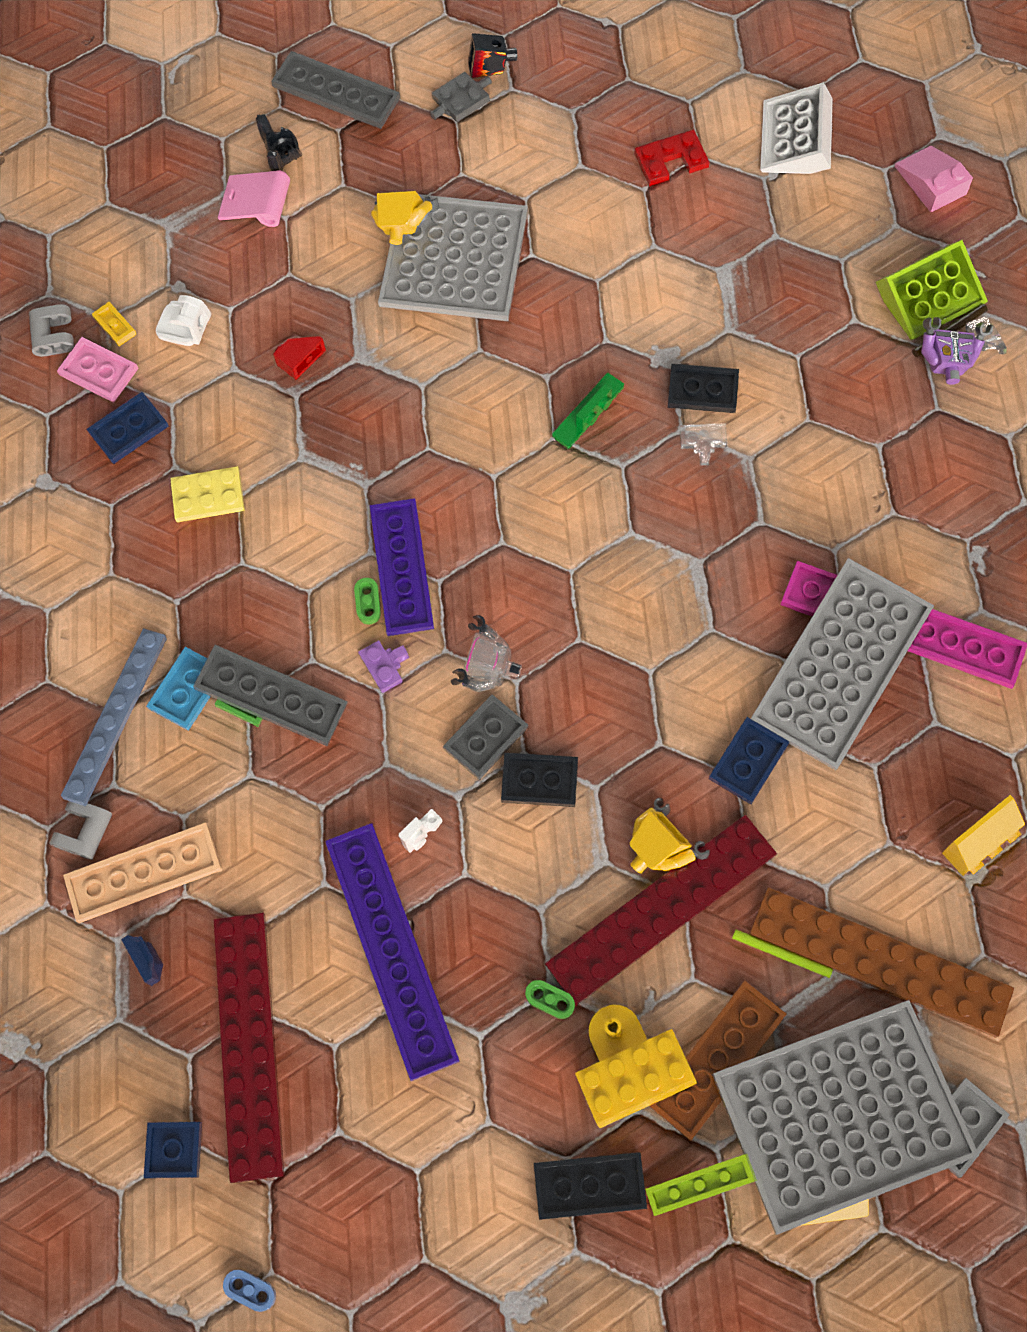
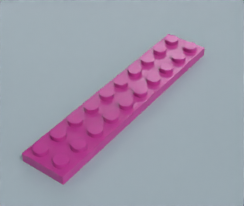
M797 561L781 605L813 617L838 575ZM932 609L909 647L908 652L1012 689L1016 683L1027 649V643Z

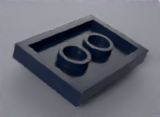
M141 392L86 430L112 464H115L169 427V425L146 395Z
M746 717L709 776V780L752 805L789 745V741Z

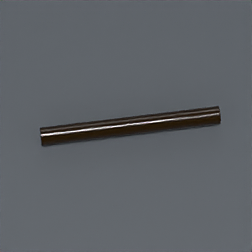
M981 304L943 330H960L987 312V306ZM922 344L912 350L915 357L922 355Z

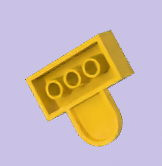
M621 1005L603 1007L591 1019L589 1037L600 1062L576 1072L575 1075L599 1128L697 1084L672 1029L647 1040L637 1016L630 1009Z

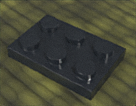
M671 364L667 408L736 413L739 369Z
M505 753L501 803L575 807L578 757Z

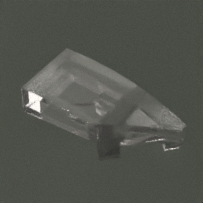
M985 316L966 323L965 331L967 333H974V337H977L978 334L975 331V327L978 323L984 322L983 332L986 331L988 324H993ZM993 325L992 333L984 336L983 340H985L981 351L995 349L999 351V354H1006L1007 347Z

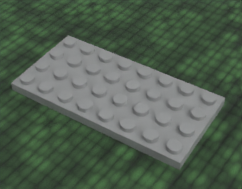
M848 558L751 719L836 771L934 605Z

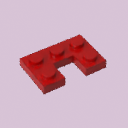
M694 129L636 147L634 150V154L649 186L668 181L670 174L665 162L677 158H682L689 174L709 168L710 162Z

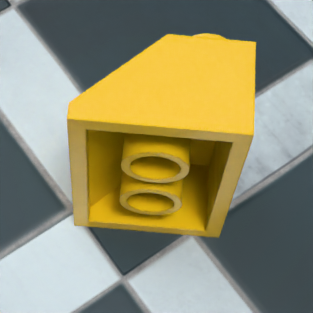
M1009 795L942 852L962 876L969 871L975 874L984 866L982 863L984 858L989 856L993 859L1003 850L1000 846L1006 840L1011 844L1021 835L1019 829L1025 823L1014 798Z

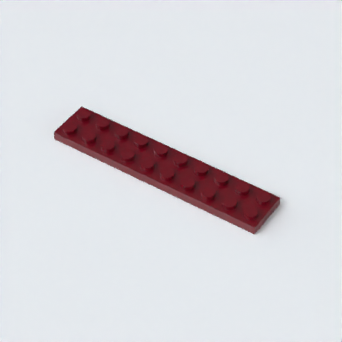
M746 814L706 843L704 847L698 849L701 853L709 850V856L706 859L701 860L695 857V861L680 868L670 870L545 963V966L561 988L573 997L575 1007L777 855V852Z
M265 913L213 919L230 1183L283 1177L285 1175Z

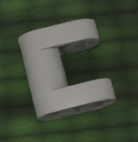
M62 304L36 308L29 312L32 353L34 355L43 357L72 351L74 348L73 336L66 332L51 334L50 327L65 325L71 322V310L68 306Z
M68 801L65 811L86 820L77 839L54 832L49 844L63 851L93 860L113 814L88 803L86 806Z

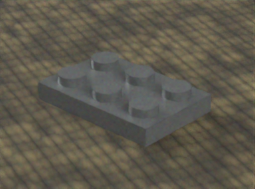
M491 694L446 742L443 749L480 780L525 732L528 724Z

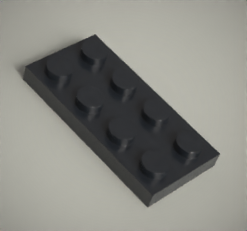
M641 1152L534 1163L539 1220L647 1209Z

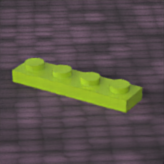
M744 1154L645 1190L653 1214L657 1216L755 1182L757 1179L748 1154Z

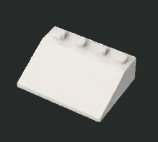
M824 82L764 100L760 169L762 172L811 174L831 168L833 98Z

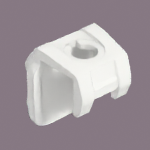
M180 295L178 301H171L164 308L156 327V334L159 339L184 346L199 345L205 327L211 317V312L202 300L187 295Z

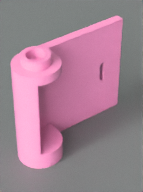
M281 170L230 175L218 219L228 220L256 217L266 226H278L290 184L289 176Z

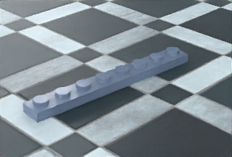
M143 628L61 794L64 800L83 806L87 805L167 640L164 634Z

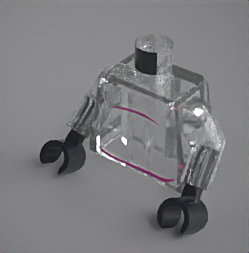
M473 616L477 620L478 625L469 623L468 628L472 631L479 630V633H475L464 669L459 668L452 671L453 674L458 675L459 679H452L451 684L459 685L462 683L466 688L476 692H483L494 689L496 686H502L505 675L519 678L522 664L510 661L511 649L507 642L494 629L485 624L483 616Z

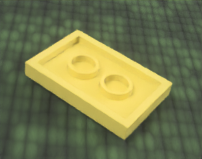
M238 466L171 478L174 515L177 522L245 511Z

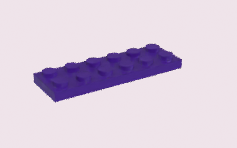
M415 498L370 505L387 636L434 629Z

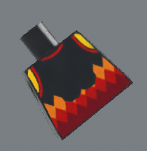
M472 33L468 57V66L472 79L504 73L507 61H517V49L506 48L503 36Z

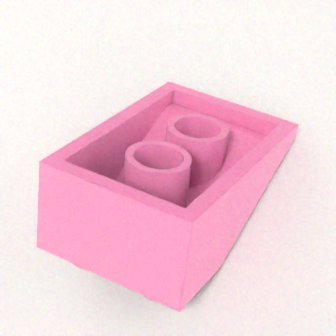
M929 146L895 163V168L930 212L966 195L973 179L961 162L933 146Z

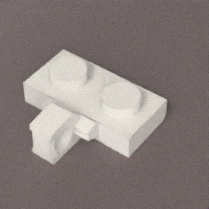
M432 809L420 820L415 817L399 833V838L404 848L409 853L414 849L416 851L419 850L426 842L427 833L429 831H436L443 822L441 817Z

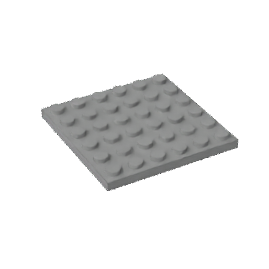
M418 194L423 202L425 197H430L431 200L438 198L439 209L435 212H428L417 226L415 233L403 234L402 244L394 245L390 243L378 300L379 307L509 321L528 206Z

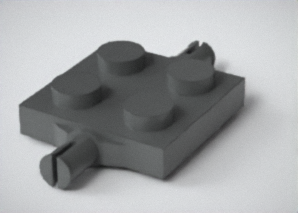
M463 72L433 91L432 98L439 107L430 112L431 117L436 120L441 115L446 114L458 122L488 103L490 97L483 88L492 83L490 77L486 76L480 81H475L466 72Z

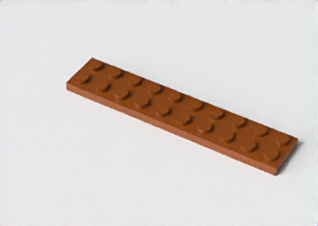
M769 887L765 892L749 934L830 967L833 971L906 1001L909 1000L915 1005L995 1038L1000 1035L1014 991V987Z

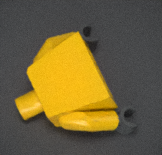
M416 191L377 193V201H375V207L371 211V216L377 227L381 228L386 235H390L389 243L400 245L402 244L403 234L415 233L417 226L428 212H435L439 209L438 198L431 200L430 197H425L423 202Z
M657 798L654 801V808L646 810L636 818L630 847L637 853V856L630 865L638 873H642L647 867L652 870L668 871L695 861V857L703 860L709 856V850L703 853L698 851L699 848L705 846L703 841H698L694 846V850L690 849L692 845L666 818V815L670 813L669 804L659 808L664 803L662 798Z

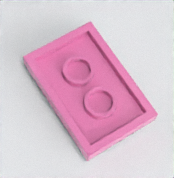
M81 337L57 372L60 376L114 403L136 373L138 367L135 363Z

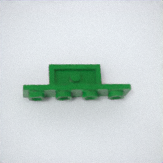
M606 373L552 433V438L566 448H571L589 426L596 422L598 416L611 405L615 397L623 390L624 383L610 373Z

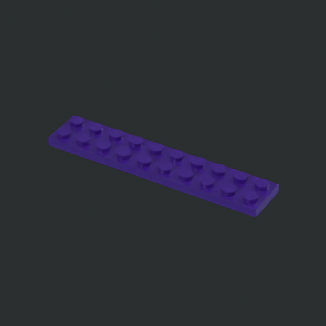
M368 824L325 841L410 1081L412 1082L459 1063L458 1054L373 824Z

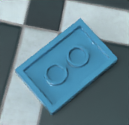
M185 647L146 707L189 731L211 697L195 690L193 687L208 658Z

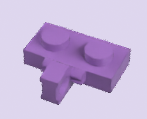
M378 640L358 652L382 693L403 682L397 669L401 667V662L409 658L404 646H400L393 651L391 648L384 650Z

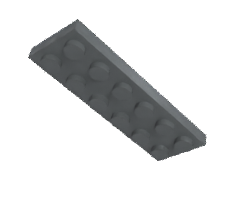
M293 51L289 53L271 81L274 88L382 129L400 100V92Z
M214 645L193 686L199 692L327 747L348 704V701L217 645Z

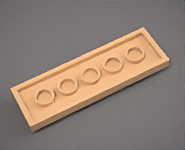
M205 822L64 874L63 876L76 922L81 923L221 871L222 867L209 826Z

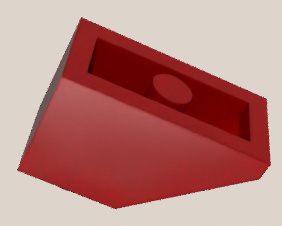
M320 336L292 338L279 345L273 356L277 366L297 380L326 351L323 338Z

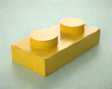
M107 302L92 313L96 322L119 347L136 335L133 327L110 302Z

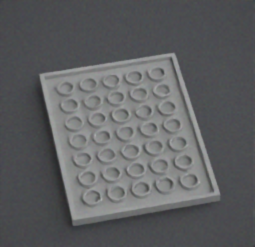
M909 1000L712 1074L743 1154H748L757 1179L755 1185L775 1235L979 1156Z

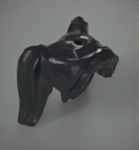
M257 115V127L265 143L269 167L271 171H283L285 165L303 155L299 149L298 141L294 133L289 129L281 127V131L274 132L266 115Z

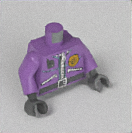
M934 317L932 326V319L926 318L923 321V327L927 332L923 336L922 355L930 364L933 373L945 374L946 383L949 385L957 384L960 382V375H963L969 368L973 367L985 343V340H983L984 336L992 333L993 325L988 324L986 331L983 332L984 322L978 323L975 327L978 335L974 337V333L939 330L941 326L940 318Z

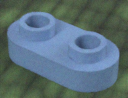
M233 1270L224 1278L223 1290L229 1298L257 1312L266 1311L274 1305L276 1291L270 1283L244 1270ZM238 1278L243 1281V1287L240 1290L236 1289L234 1285ZM261 1291L267 1294L265 1302H261L258 1298Z

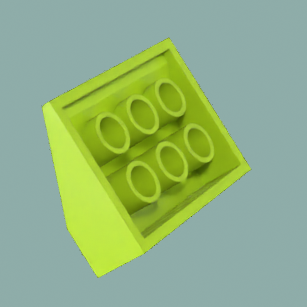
M963 240L949 244L875 282L885 305L910 340H914L927 332L923 327V321L926 318L932 319L931 326L934 317L940 318L941 325L988 302Z

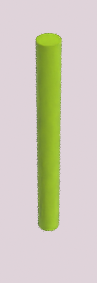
M735 929L732 937L734 940L827 978H830L833 969Z

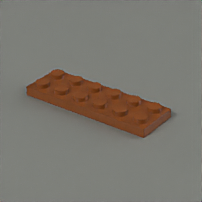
M744 981L686 1056L697 1084L649 1105V1107L688 1140L692 1141L722 1101L712 1074L753 1059L787 1013Z

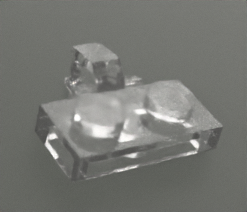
M726 423L680 425L681 449H693L694 453H699L700 465H709L710 453L715 452V448L727 447Z

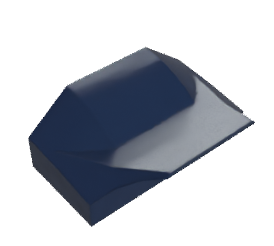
M127 935L121 940L144 982L150 986L161 980L163 963L152 943L144 941L141 936L133 937Z

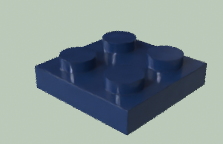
M147 1122L144 1178H199L202 1122Z

